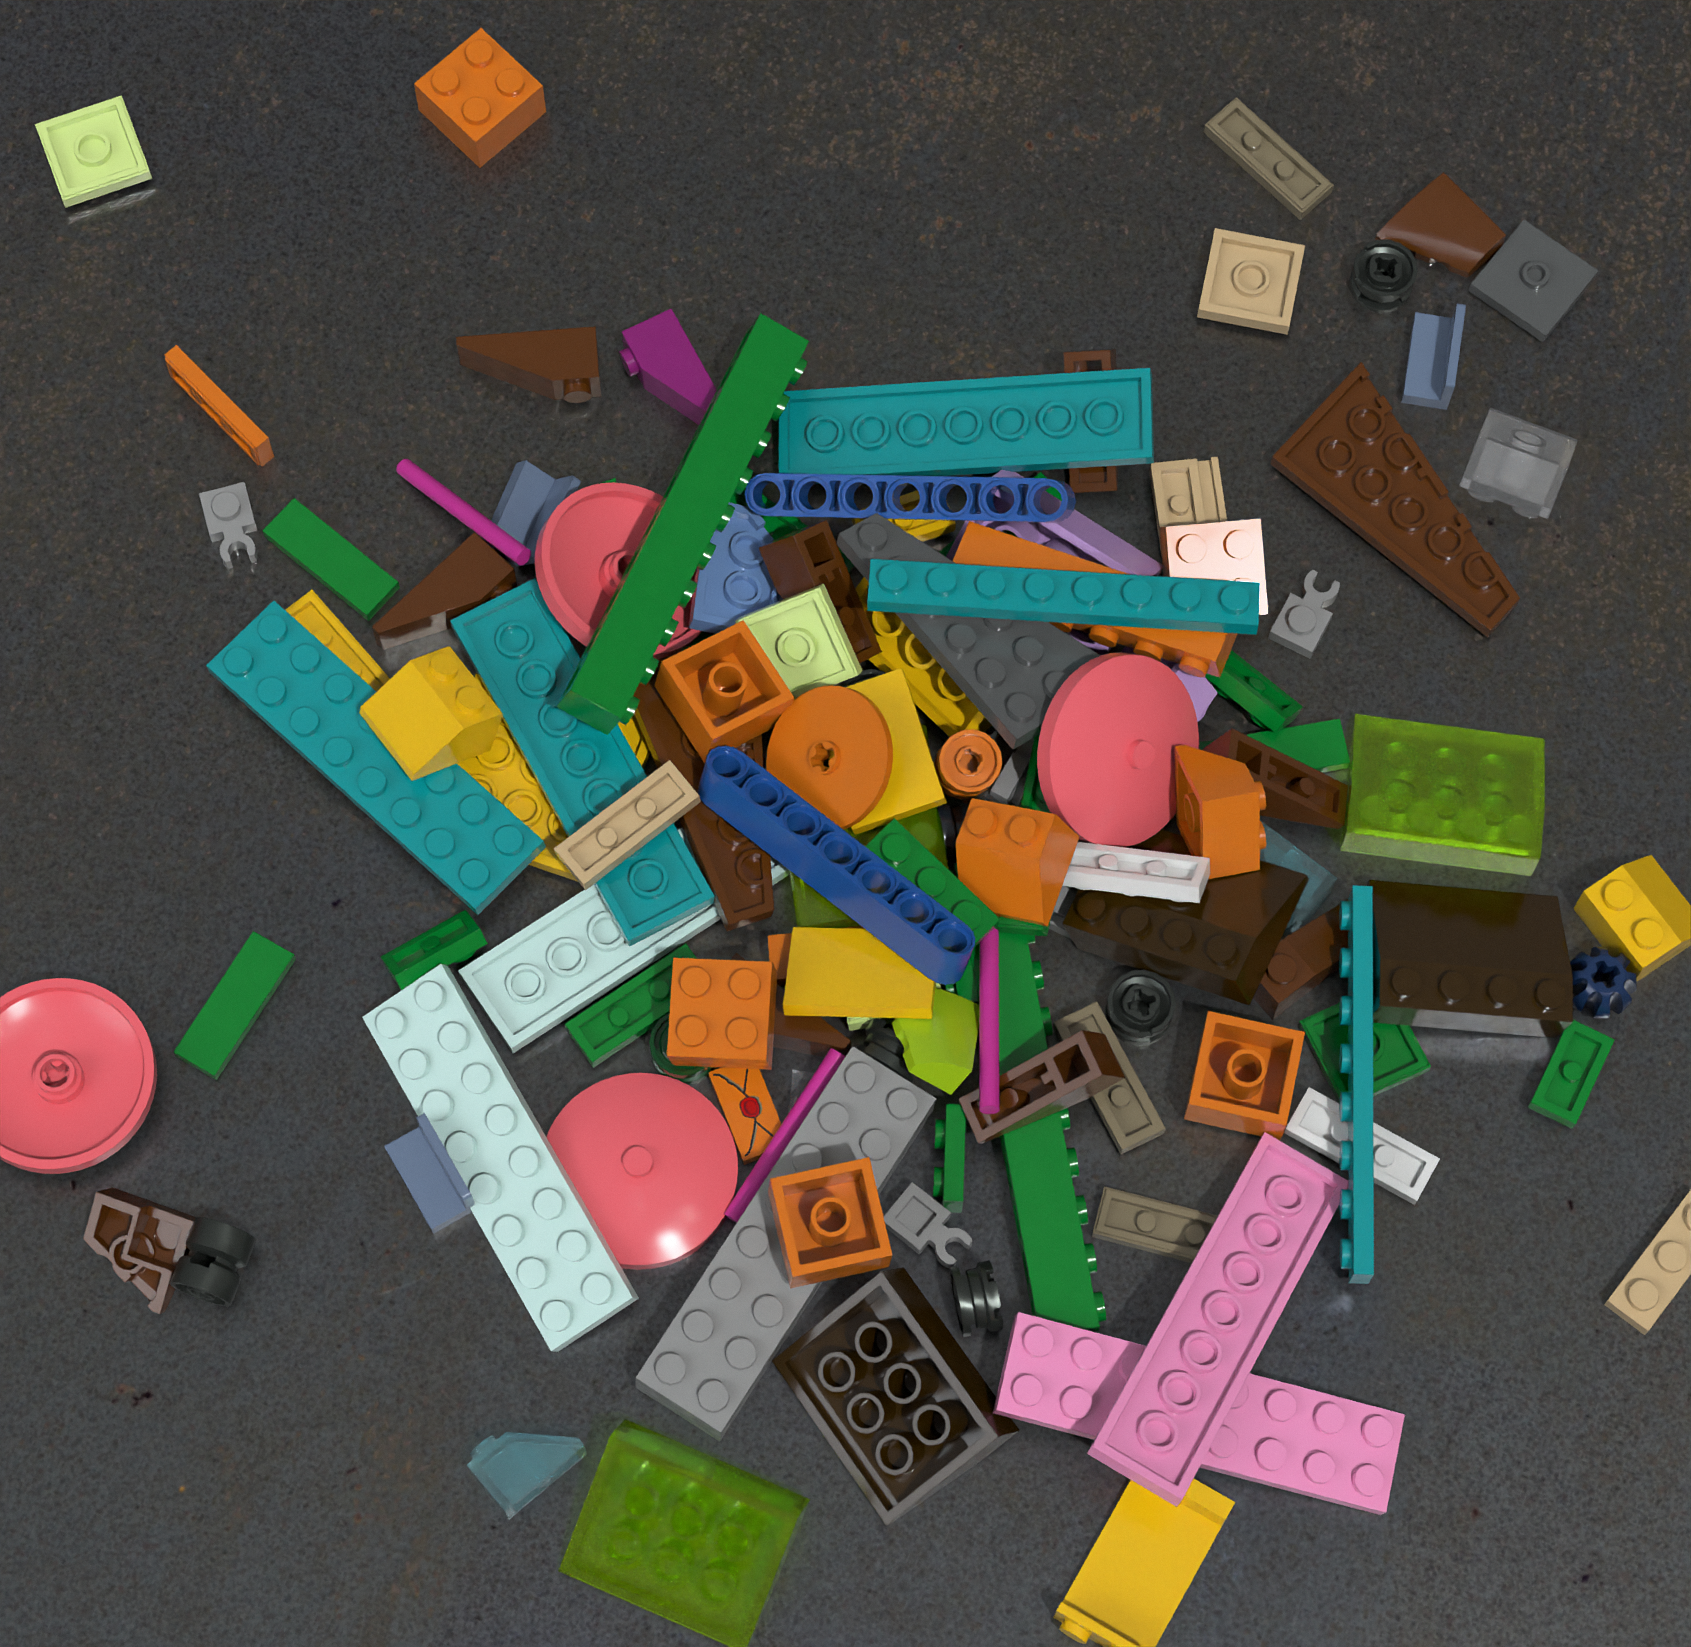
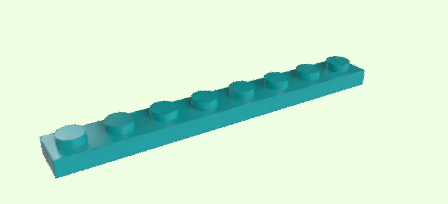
M870 559L867 611L1257 635L1260 583Z
M1353 885L1348 901H1340L1339 928L1340 930H1348V948H1341L1339 956L1340 978H1348V996H1341L1339 1005L1340 1025H1348V1044H1341L1339 1053L1340 1073H1348V1092L1340 1093L1339 1103L1340 1122H1348V1141L1341 1140L1339 1152L1340 1170L1348 1171V1189H1341L1339 1203L1340 1219L1348 1220V1239L1340 1240L1339 1257L1340 1269H1349V1283L1369 1284L1374 1275L1373 886Z

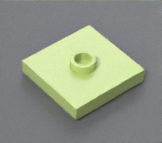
M122 95L35 124L65 208L152 179Z
M824 584L740 616L735 620L736 623L744 620L795 697L794 700L811 689L835 685L858 676L863 671Z

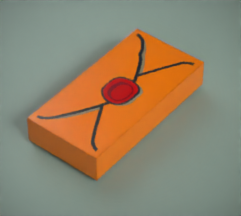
M718 1068L708 1072V1077L732 1133L743 1165L759 1160L781 1126V1121L760 1069Z

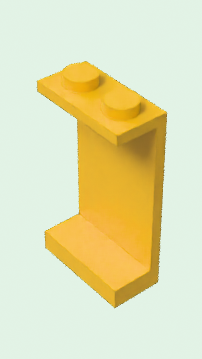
M1193 1479L1182 1501L1176 1507L1130 1480L1064 1600L1056 1610L1054 1619L1062 1623L1059 1630L1082 1644H1086L1088 1639H1091L1103 1647H1156L1235 1502L1198 1480Z

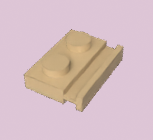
M1211 457L1210 460L1205 461L1187 459L1150 464L1149 473L1159 543L1160 527L1227 522L1218 457Z

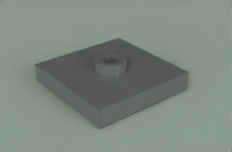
M1523 220L1470 285L1469 292L1544 343L1595 280L1599 270L1526 220Z

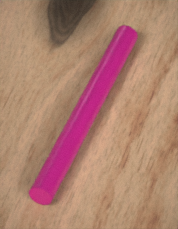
M403 459L399 462L396 468L398 475L518 565H524L529 561L531 557L530 549L411 460Z
M995 928L979 943V1110L984 1114L999 1112V931Z
M830 1048L724 1212V1215L735 1223L738 1222L845 1058L838 1051Z

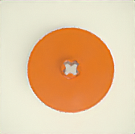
M841 686L817 687L797 697L792 705L779 717L769 740L766 769L844 830L863 820L875 808L886 790L893 763V746L890 730L879 708L864 694ZM829 750L834 751V757L829 760V767H825L824 761L830 757Z

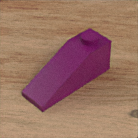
M673 310L664 311L622 331L623 350L618 353L627 374L630 377L637 375L645 390L699 425L717 389Z

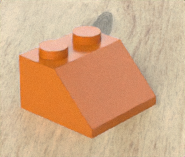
M1187 745L1175 746L1176 823L1191 855L1210 858V875L1208 879L1260 870V850L1266 848V834L1264 826L1260 821V811L1266 809V796L1261 781L1254 782L1245 763Z
M972 798L956 840L958 879L997 916L1048 927L1080 836L1056 814Z

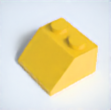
M450 646L410 660L360 707L359 711L360 715L411 781L490 751L503 715Z
M1652 855L1621 865L1582 892L1573 908L1601 946L1608 947L1607 950L1610 956L1618 957L1622 953L1630 960L1625 970L1636 973V982L1691 946V905Z

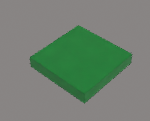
M1340 1003L1300 1020L1298 1024L1300 1031L1305 1032L1304 1038L1338 1103H1340V1093L1348 1092V1073H1340L1339 1069L1340 1045L1348 1044V1025H1340L1339 1022ZM1373 1023L1374 1097L1428 1072L1431 1068L1416 1036L1408 1025Z

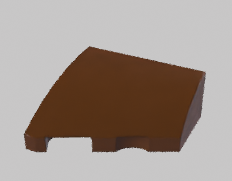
M1443 172L1399 210L1376 234L1375 240L1389 239L1399 242L1409 250L1416 252V259L1427 263H1441L1448 271L1468 278L1493 258L1502 247L1506 234Z
M111 1187L96 1192L83 1240L98 1255H103L110 1260L113 1271L125 1283L131 1281L150 1301L147 1306L151 1311L162 1314L166 1311L175 1291L170 1281L180 1257L190 1253L185 1243L196 1217Z

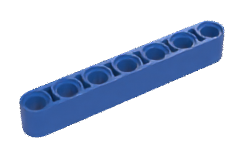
M763 473L753 477L745 490V499L749 508L756 514L772 517L866 519L878 513L885 519L1056 523L1070 517L1076 504L1075 493L1068 484L1048 478ZM770 482H774L780 490V499L772 508H768L762 501V491ZM816 483L823 485L827 495L825 503L818 509L811 507L807 497L809 489ZM862 484H867L873 492L872 503L865 510H860L854 503L853 498L855 490ZM908 485H914L920 495L919 504L911 511L905 510L900 503V494ZM959 485L965 490L967 501L963 509L953 512L947 505V493L951 488ZM1007 486L1014 495V503L1009 511L1000 513L994 507L993 497L999 488ZM1054 487L1061 494V506L1055 513L1047 514L1041 508L1040 498L1046 489Z
M718 746L708 753L698 786V794L706 806L930 980L947 985L954 984L962 978L975 946V936L968 925L742 751L730 746Z

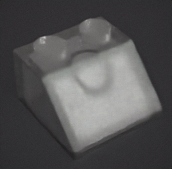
M1490 408L1461 480L1460 487L1468 489V493L1476 499L1486 502L1498 500L1511 505L1512 509L1522 516L1528 518H1538V516L1548 519L1578 440Z

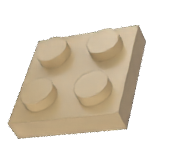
M1215 228L1197 317L1288 335L1305 245Z

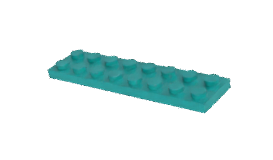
M1151 368L784 391L783 394L789 396L790 399L779 417V473L952 476L998 473L1000 470L1019 472L1154 463Z
M535 578L450 620L455 635L489 696L503 713L502 719L568 837L647 777L618 724L606 735L557 707L580 661V657L562 625L549 610ZM674 823L595 883L598 892L629 947L713 904L715 895Z
M273 601L206 665L210 674L477 915L546 848L544 841L458 764L411 781L359 713L360 707L376 691L277 602Z

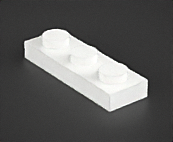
M1078 842L1062 886L1075 887L1080 890L1091 889L1123 893L1128 896L1139 895L1170 899L1175 902L1200 903L1210 875V858Z
M1309 1087L1284 1133L1339 1163L1341 1140L1348 1141V1122H1340L1339 1103ZM1373 1122L1374 1183L1415 1205L1440 1158Z

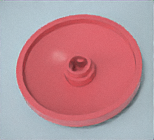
M626 483L595 484L582 488L565 498L544 523L535 549V572L538 586L544 601L556 620L583 645H588L663 497L660 494ZM695 570V572H694V574H693V576H692V578H691V580H693L694 582H695L696 570ZM692 597L685 608L677 606L672 616L673 619L679 622L677 628L665 647L660 644L658 645L653 655L654 658L661 659L683 651L701 634L702 631L689 628Z
M1121 652L1101 655L1075 670L1064 681L1052 699L1045 714L1039 736L1037 750L1038 777L1048 809L1080 836L1079 840L1093 844L1129 847L1155 835L1176 814L1175 746L1187 745L1199 749V732L1196 712L1190 695L1182 681L1169 667L1143 655Z
M52 978L30 982L1 996L0 1159L12 1166L30 1172L61 1174L94 1166L118 1152L129 1142L143 1124L153 1102L156 1089L157 1064L155 1052L150 1037L138 1016L127 1003L109 990L94 983L71 978Z
M628 1073L604 1079L576 1095L558 1114L547 1134L548 1141L623 1269H653L685 1259L708 1243L727 1218L724 1212L734 1199L738 1185V1157L735 1142L719 1110L702 1093L686 1083L653 1073Z

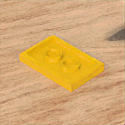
M899 668L846 687L864 694L879 708L889 727L893 746L892 770L886 790L875 808L863 820L851 827L854 834L856 835L888 824L894 818L900 820L946 804L947 801L903 669ZM829 750V759L834 757V751Z
M793 927L783 1000L784 1015L932 1019L936 982L922 974L866 929Z

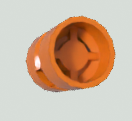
M971 729L961 730L950 736L936 753L933 762L943 792L957 799H971L984 793L997 779L1002 767V756L994 739L984 732Z

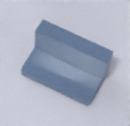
M1456 304L1452 318L1415 312L1401 403L1447 410L1456 382L1466 310L1465 304Z
M527 460L516 463L491 519L492 522L531 550V557L524 565L535 563L536 543L544 523L565 498L578 490L581 483L573 475L554 479ZM483 539L501 557L508 560L517 567L523 566L515 563L513 560H511L509 557H507L505 554H503L501 551H499L497 548H495L493 545H491L489 542Z
M423 1113L416 1117L419 1127L384 1147L434 1234L472 1212L470 1208L475 1203L429 1119Z

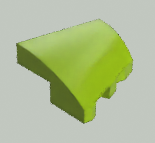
M935 987L932 1019L896 1018L892 1022L896 1037L903 1044V1057L911 1074L951 1095L972 1072L979 1029L978 1004Z

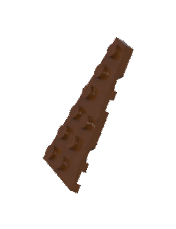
M1360 362L1272 456L1270 464L1488 638L1517 606L1520 597L1490 552L1484 551L1471 531V524L1463 513L1460 514L1448 497L1449 491L1410 433L1404 432L1392 414L1393 408L1384 395L1380 396L1369 379V372L1363 363Z
M667 656L658 659L659 664L646 686L639 683L633 695L640 699L634 714L657 768H660L670 760L698 793V786L705 763L654 686L661 661L671 657ZM762 735L736 747V749L742 751L764 768ZM701 801L680 817L679 820L699 868L715 895L714 903L726 931L728 932L772 917L774 901L770 855Z

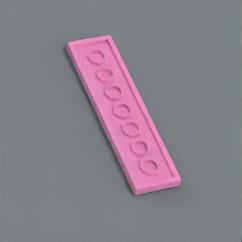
M1264 1132L1087 1452L1088 1455L1177 1507L1338 1208L1341 1189H1348V1180Z
M1018 1312L1014 1315L993 1413L1095 1440L1146 1346ZM1249 1373L1199 1468L1382 1515L1387 1511L1405 1414Z

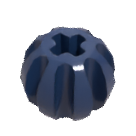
M1595 946L1591 948L1590 955L1582 951L1570 961L1573 994L1575 995L1573 998V1008L1579 1013L1583 1008H1589L1593 1013V1019L1609 1018L1610 1010L1617 1014L1622 1013L1632 1003V997L1629 994L1637 991L1636 973L1625 970L1630 960L1622 953L1618 957L1610 956L1607 950L1608 947ZM1593 977H1595L1597 983H1594ZM1603 982H1607L1609 986L1606 988Z

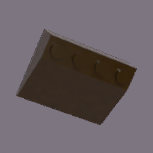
M1162 829L1139 844L1125 847L1192 856L1181 835ZM1260 860V870L1208 879L1200 903L1175 902L1170 899L1139 895L1128 896L1123 893L1079 889L1062 925L1077 949L1140 970L1151 971L1159 974L1161 977L1250 1005L1309 878L1306 874Z
M1369 880L1367 882V886H1373V1023L1556 1038L1573 1023L1572 970L1558 896Z
M904 1267L878 1273L772 1360L886 1526L892 1524L978 1464L1020 1431L1011 1418L993 1413L996 1396Z

